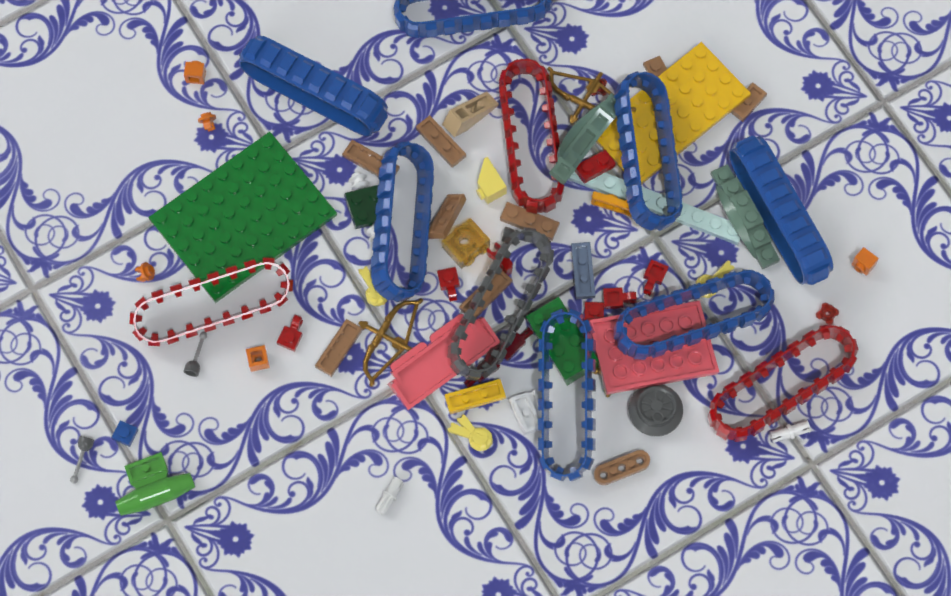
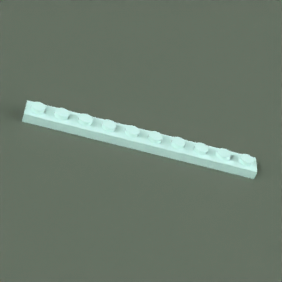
M574 171L568 179L603 194H613L619 199L627 200V189L624 179L611 174L603 173L584 184ZM642 187L643 199L648 209L660 216L664 214L667 216L666 196ZM682 202L681 215L675 220L676 222L738 246L740 237L729 220Z

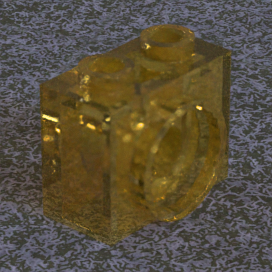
M471 218L456 227L446 239L441 241L444 251L461 269L465 266H470L480 254L484 255L486 249H490L489 237ZM462 240L469 241V243L466 245H463L460 242Z

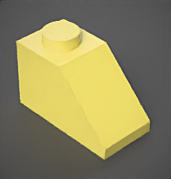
M488 157L484 158L478 179V190H476L481 200L484 199L487 204L507 194V186Z

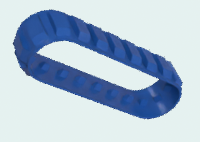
M396 0L394 15L395 23L400 31H404L410 37L430 38L437 37L438 35H451L460 32L466 33L473 32L474 30H487L496 27L502 28L509 27L510 25L537 22L545 17L547 11L551 10L553 0H540L538 5L532 7L424 22H413L407 16H404L402 12H406L407 6L412 3L428 0Z
M259 35L250 39L239 54L241 69L252 79L355 133L371 136L381 129L388 118V106L376 93L270 38Z
M637 71L627 75L617 86L614 95L616 99L614 107L615 115H617V130L620 136L619 145L622 151L621 160L622 167L624 168L623 176L627 189L626 198L631 217L638 225L650 231L655 229L661 231L675 222L681 215L683 208L680 173L677 166L678 159L672 130L673 123L672 116H670V102L666 87L660 78L652 73H639ZM629 87L642 89L650 96L653 103L667 202V216L665 214L658 216L651 212L643 199Z
M749 136L734 143L733 148L729 150L733 170L744 190L748 191L764 221V226L794 278L801 285H814L827 279L829 273L833 271V261L830 252L768 143L760 136Z
M409 141L400 142L384 154L381 160L382 165L379 168L380 181L377 190L378 202L376 203V220L374 224L375 237L372 246L373 256L371 257V278L375 290L385 299L394 300L395 302L406 301L420 292L425 283L424 278L427 272L426 260L429 247L428 235L429 223L431 221L434 165L430 153L423 146ZM398 155L408 158L414 164L417 171L410 274L407 289L405 287H398L391 280L387 266Z
M745 269L738 273L733 271L724 274L723 278L715 277L707 280L704 284L697 283L689 286L686 290L681 288L672 291L668 296L663 294L654 297L652 301L648 302L645 300L636 303L633 308L627 307L619 315L618 322L614 326V339L617 340V347L624 355L639 360H645L650 356L655 358L664 355L668 350L673 352L682 349L686 344L691 346L700 343L701 339L709 340L717 337L719 333L727 334L735 331L737 327L745 328L753 325L755 321L760 322L768 315L775 301L774 290L771 288L770 281L759 272ZM745 284L752 286L760 293L761 301H763V307L758 305L754 311L744 312L739 316L726 318L724 321L715 324L710 323L706 327L697 330L692 329L688 333L679 336L674 335L670 339L661 342L656 341L651 345H640L631 341L626 335L627 328L623 326L624 323L630 324L634 318L644 317L649 313L658 310L662 311L665 308L680 305L692 299L696 300L701 296L710 293L714 294L719 290L735 287V285Z
M560 309L551 313V318L548 321H543L540 329L542 339H539V352L542 353V359H538V371L542 372V379H538V391L542 392V398L538 399V410L542 411V418H538V430L542 431V438H538V450L542 451V457L539 460L543 470L551 471L550 477L560 481H564L566 477L570 481L582 478L583 472L586 469H591L595 460L591 458L592 451H596V439L592 438V431H596V419L592 418V411H596V399L592 398V392H596V380L592 378V372H596V360L592 359V353L596 352V340L592 339L591 335L595 331L591 322L583 320L584 315L573 309H570L569 312H564V310ZM571 317V323L576 324L580 320L582 326L579 327L580 332L585 333V342L582 343V349H585V362H582V369H585V381L582 382V388L585 389V401L582 402V408H585V421L581 422V428H585V441H581V447L585 448V456L579 460V463L582 464L579 469H576L574 466L570 468V474L564 475V468L558 466L555 470L552 466L555 461L553 457L549 458V448H552V441H549V428H552V422L549 421V409L553 408V402L549 401V389L553 388V382H549V369H553V363L549 362V350L553 349V343H549L550 333L553 334L555 331L553 327L555 323L562 324L565 322L564 318Z

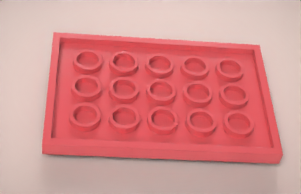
M699 300L674 305L662 311L658 310L649 313L644 317L634 318L630 324L624 323L623 326L627 328L626 335L631 341L640 345H651L656 341L661 342L670 339L674 335L679 336L688 333L692 329L697 330L706 327V321ZM619 315L589 320L595 331L591 335L592 339L596 340L595 354L599 360L598 366L606 395L719 373L711 339L706 340L704 338L701 339L700 343L691 346L686 344L682 349L673 352L668 350L664 355L655 358L650 356L645 360H639L624 355L617 347V340L614 339V326L618 322Z

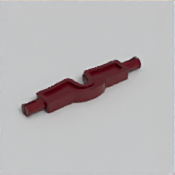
M529 327L521 334L516 333L512 344L505 348L507 350L504 357L506 361H509L526 344L525 340L533 334ZM501 344L494 346L488 351L485 360L477 366V370H482V365L486 362L489 365L492 363L494 357L491 356L493 349L498 350ZM500 364L497 365V369L494 372L499 370ZM481 376L478 381L466 380L463 383L469 388L475 382L481 383L485 378Z

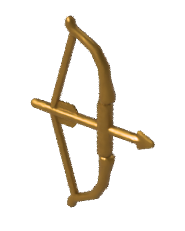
M551 67L547 68L550 72L549 79L553 90L565 100H570L579 105L574 115H570L571 124L579 120L577 117L582 108L591 110L595 107V105L587 102L592 93L597 92L599 87L608 94L612 93L599 82L603 75L602 72H599L595 79L557 72ZM554 75L588 81L589 83L586 86L587 93L584 98L581 99L559 89L554 83ZM631 107V111L635 112L636 108Z
M422 298L418 301H403L396 305L385 316V321L379 330L368 325V321H359L358 324L363 330L366 328L376 334L371 344L368 345L363 359V371L370 381V387L374 386V380L404 350L409 351L412 349V347L408 346V341L418 305L423 302ZM405 305H414L405 340L400 337L393 338L385 334L398 310ZM384 338L392 342V347L399 351L372 377L368 371V361L375 348Z

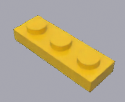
M501 379L444 394L450 414L506 399Z

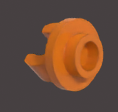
M211 112L201 114L198 123H203L204 129L208 130V132L216 130L213 122L216 119V115Z
M142 263L141 266L135 268L136 272L141 273V276L136 278L137 281L145 282L146 280L151 281L154 279L155 270L149 263Z

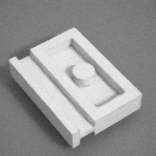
M536 389L509 399L523 435L538 431V418H542V411L538 410L539 396Z

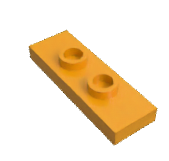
M596 191L593 192L592 205L631 217L627 200L619 199L613 194L606 195Z

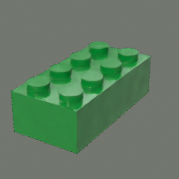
M559 297L526 316L528 324L538 340L542 339L540 329L543 321H548L551 318V313L560 309L568 312ZM571 317L564 318L565 322L562 324L555 323L553 326L555 331L553 334L550 333L549 343H553V349L549 350V357L567 386L585 375V369H582V362H585V349H582V343L585 342V338L578 326L570 322ZM592 353V359H595V360H596V368H597V367H599V366H598L599 360H598V358L596 357V355H595L594 353Z

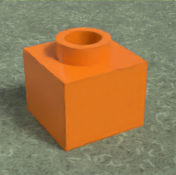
M200 61L186 62L184 69L186 83L205 84L206 68L204 63Z
M863 247L855 256L852 265L857 272L867 276L876 266L879 258Z
M265 345L246 349L251 372L270 368Z

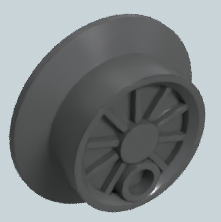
M666 385L638 389L631 397L628 409L631 422L640 432L649 436H664L671 433L678 427L683 417V404L679 395Z

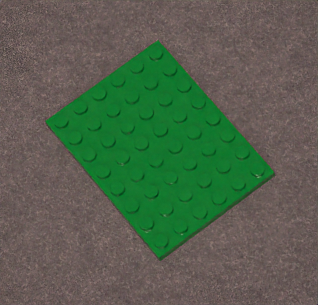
M268 132L148 218L195 278L200 277L202 281L208 279L207 274L218 271L220 275L226 273L225 268L236 265L237 269L245 267L244 262L255 259L256 263L261 262L263 257L278 259L335 218L337 212L273 134ZM265 265L256 266V272L251 274L247 269L238 272L235 279H231L229 275L219 278V284L213 286L210 281L201 284V286L212 300L217 303L264 269Z

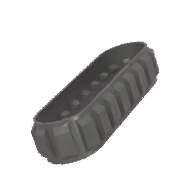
M525 227L521 232L515 230L504 240L505 243L498 249L495 255L496 259L490 264L486 272L488 276L483 278L477 289L479 292L474 295L469 304L471 309L468 308L460 321L462 325L457 327L451 338L454 342L448 346L447 358L451 359L452 365L450 367L457 375L464 376L465 380L478 381L481 376L486 379L497 369V365L503 361L507 353L505 348L512 344L516 336L514 332L521 327L525 319L522 315L529 311L533 303L531 299L537 296L542 286L540 283L546 279L550 271L548 266L553 262L554 250L551 249V241L547 236L537 232L536 229ZM519 240L532 242L541 252V269L536 267L534 271L536 278L533 284H527L525 288L528 291L524 301L519 300L517 303L520 309L516 317L511 316L508 320L511 326L507 334H501L500 339L502 343L499 349H493L491 356L494 357L490 365L487 362L483 364L482 370H477V367L472 366L469 368L459 356L462 348L458 347L460 339L466 340L468 335L465 333V330L469 323H475L477 318L474 316L477 307L483 308L485 301L482 298L486 290L492 291L494 285L491 281L494 275L501 274L503 269L500 267L503 258L508 259L511 253L508 249L511 243L516 246L520 243Z

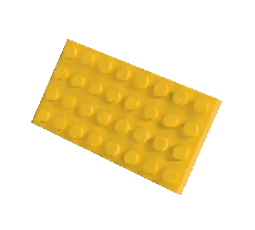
M702 42L658 76L666 87L670 102V116H672V130L677 155L751 96L748 89ZM643 90L630 99L631 107L636 108L635 112L632 111L641 185L662 168L654 107L650 96ZM615 118L596 143L603 150L606 149L624 172L621 160L622 151L619 145L620 136L617 130V118Z

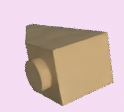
M486 91L449 110L442 125L456 137L473 127L498 107L499 103Z

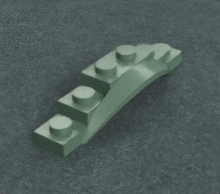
M612 93L609 94L605 101L596 105L580 118L562 140L557 152L558 161L549 172L561 184L564 185L592 146L616 118L617 115H615L614 107L616 99Z
M728 164L711 171L710 175L716 184V191L729 221L752 256L757 259L762 270L778 263L780 258L771 244L772 239L763 225L764 221L748 191L742 187L738 177L735 178Z

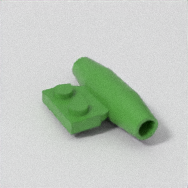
M160 452L124 466L130 484L135 490L116 500L115 503L120 516L142 512L175 500L195 488V484L190 473L167 477L169 471L163 454Z

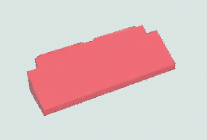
M464 314L457 315L430 335L431 342L428 345L420 342L391 363L390 369L392 371L390 373L395 379L387 385L407 410L414 407L457 375L450 367L452 365L451 359L447 358L448 346L454 342L451 338L457 327L462 325L460 321ZM484 317L477 318L474 324H468L465 330L468 336L466 340L460 339L458 347L462 348L461 355L459 356L461 360L465 361L467 366H470L494 346L501 343Z

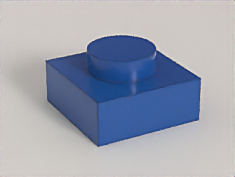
M120 420L111 438L130 447L138 432V428Z

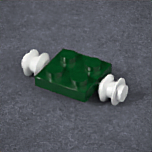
M356 172L349 179L350 183H354L351 187L354 191L345 193L344 197L355 229L370 226L366 233L371 235L369 241L373 242L375 237L374 224L376 220V203L378 202V185L368 187L369 181L364 180L367 178V175L362 172Z

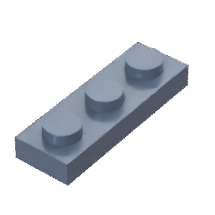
M590 242L571 243L576 300L595 298Z

